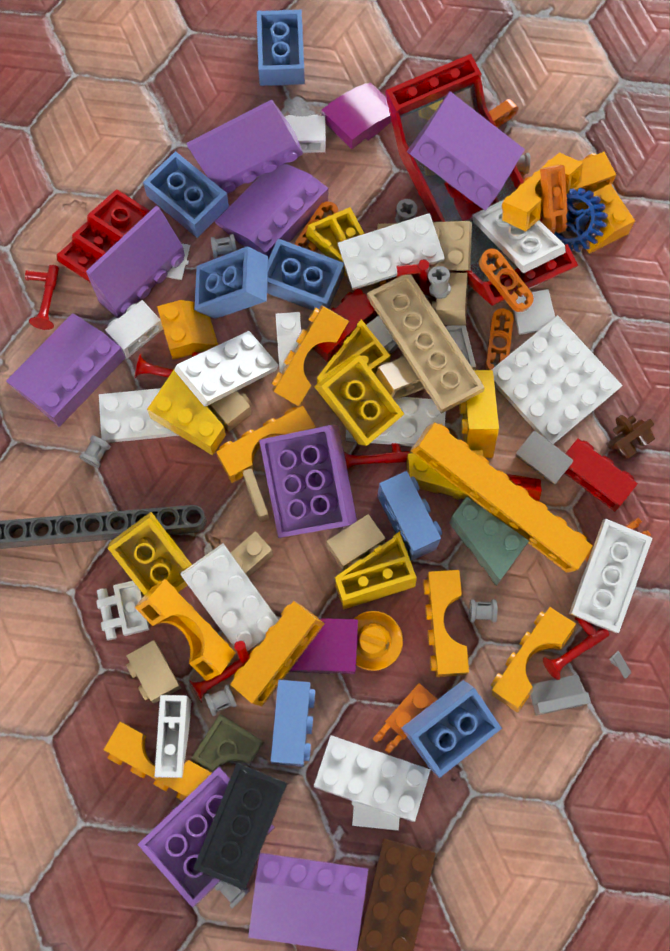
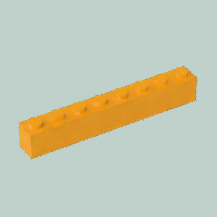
M436 422L426 427L410 450L413 454L489 513L529 540L528 543L566 573L579 569L593 545L586 541L587 538L582 533L573 531L567 526V522L564 519L554 516L549 512L545 504L531 498L526 489L516 486L504 472L496 470L489 465V461L485 457L471 451L469 445L463 440L452 436L447 427Z

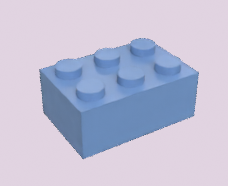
M302 10L257 11L260 86L305 84Z
M176 151L143 182L147 197L197 238L229 207L227 193Z
M277 239L268 259L267 294L310 310H314L315 307L319 309L321 305L330 309L344 276V263Z
M247 246L198 265L196 268L194 310L216 319L266 302L268 256Z
M405 471L379 483L377 497L395 533L400 531L410 561H413L437 550L442 530L437 521H432L429 515L431 509L426 499L421 500L417 492L420 489L415 477H410L408 472Z
M278 680L271 763L274 765L304 767V761H310L311 744L306 743L307 734L312 735L313 716H308L309 708H314L315 689H311L310 682Z
M462 680L401 729L429 769L440 778L502 728L476 689Z

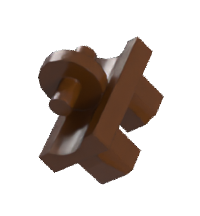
M620 415L615 420L617 426L613 428V432L617 436L606 444L610 450H617L622 458H630L637 452L631 441L637 439L641 446H645L655 440L650 429L654 426V423L651 419L647 421L641 419L636 422V418L633 415L628 419Z

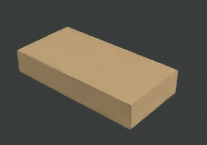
M252 468L244 470L243 477L258 520L260 522L269 520L268 512Z

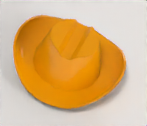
M367 611L354 618L358 620L356 665L362 669L372 671L390 666L400 655L403 646V636L397 622L389 615L379 611Z

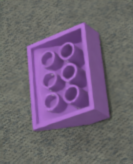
M449 91L409 147L407 153L486 211L502 189L525 149Z
M273 100L187 143L189 150L206 176L226 193L234 191L236 187L244 183L253 182L256 177L264 173L273 172L278 166L286 162H293L298 156L303 154L293 128Z
M284 163L273 172L260 175L215 221V224L229 235L234 234L235 240L244 247L248 246L268 256L269 259L277 239L290 242L309 222L319 205L328 201V188L311 174Z
M156 205L96 261L86 273L99 303L119 319L132 304L137 303L140 299H145L157 283L163 282L167 277V272L172 267L176 268L183 262L185 253L161 209Z
M72 313L6 382L60 427L125 359L122 348L106 334Z
M328 425L259 440L278 538L349 526L357 522L339 425Z
M220 767L138 843V846L192 907L196 906L221 881L193 869L230 781V778ZM271 825L268 835L275 829L273 825Z
M260 853L248 937L337 951H357L368 868Z

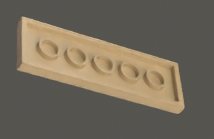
M411 274L402 275L367 293L368 300L441 414L484 392V385Z

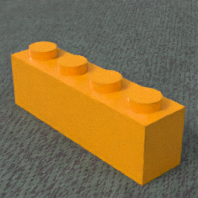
M605 152L593 153L580 160L583 162L581 182L574 188L576 191L579 188H583L585 192L589 190L595 192L609 184L612 185L616 173ZM531 176L525 178V179L523 180L524 183H525ZM540 197V199H541V212H543L542 197Z
M295 601L284 608L281 613L282 617L276 625L268 629L265 635L266 638L260 646L252 650L250 659L243 667L236 671L234 680L230 684L254 705L261 707L277 688L278 680H283L325 624L304 606Z

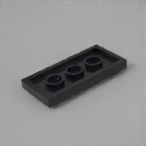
M237 763L193 869L245 891L288 783Z

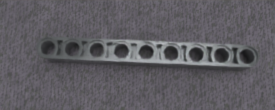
M197 505L0 521V549L113 540L150 512L153 513L169 535L201 532L205 528L207 520L204 511ZM197 514L201 516L199 522L195 524L188 522L191 515ZM169 516L176 518L174 524L170 526L163 525L165 518ZM117 521H125V525L122 529H113V526ZM92 523H100L97 531H88ZM67 525H74V530L70 534H63V530ZM42 527H49L46 535L38 536V532ZM17 529H23L22 536L13 538V534Z

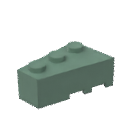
M468 497L464 499L449 522L466 547L477 558L480 566L491 577V581L495 586L498 585L529 542L525 537Z

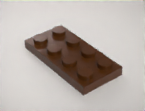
M383 839L357 946L358 950L414 951L435 852Z

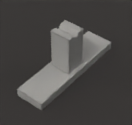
M619 651L609 659L613 665L618 667L625 679L632 673Z

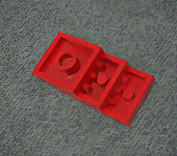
M116 189L87 215V222L72 234V241L57 254V261L90 282L86 271L146 216L150 210Z

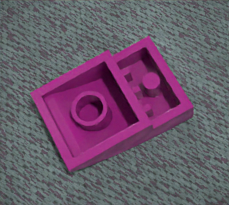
M372 83L363 84L344 93L321 109V116H325V124L351 149L355 148L364 139L369 141L392 122L387 98Z
M318 618L325 623L289 672L355 674L358 620Z

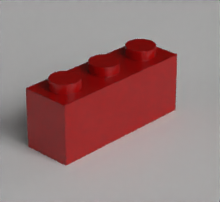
M359 288L353 293L348 292L337 308L332 307L330 309L349 321L338 341L322 342L312 348L327 363L337 354L344 341L352 334L361 319L367 325L378 316L367 295Z
M577 438L565 453L573 459V463L564 474L614 512L622 505L638 484L630 473L618 469L610 458L604 455L601 456L587 441H581Z

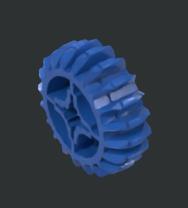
M573 188L569 190V194H566L568 212L566 214V231L573 230L578 237L569 239L558 232H555L554 235L563 244H568L571 252L573 248L576 252H581L582 247L586 250L590 249L589 242L597 243L596 235L603 236L600 227H607V224L602 222V219L608 216L605 212H602L606 207L603 203H600V197L594 196V193L590 190L585 192V189L579 188L576 191ZM584 202L589 208L577 210L573 204ZM591 220L590 225L586 230V224L588 221Z

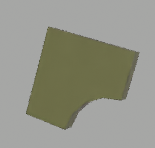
M219 714L191 759L212 773L218 767L230 761H241L250 765L264 742L227 717Z

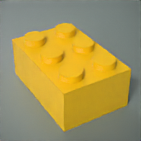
M360 355L349 357L314 386L359 445L367 446L404 415L403 411Z
M152 512L110 541L107 549L144 596L151 587L164 579L173 585L177 592L188 586L181 576V572L192 564Z

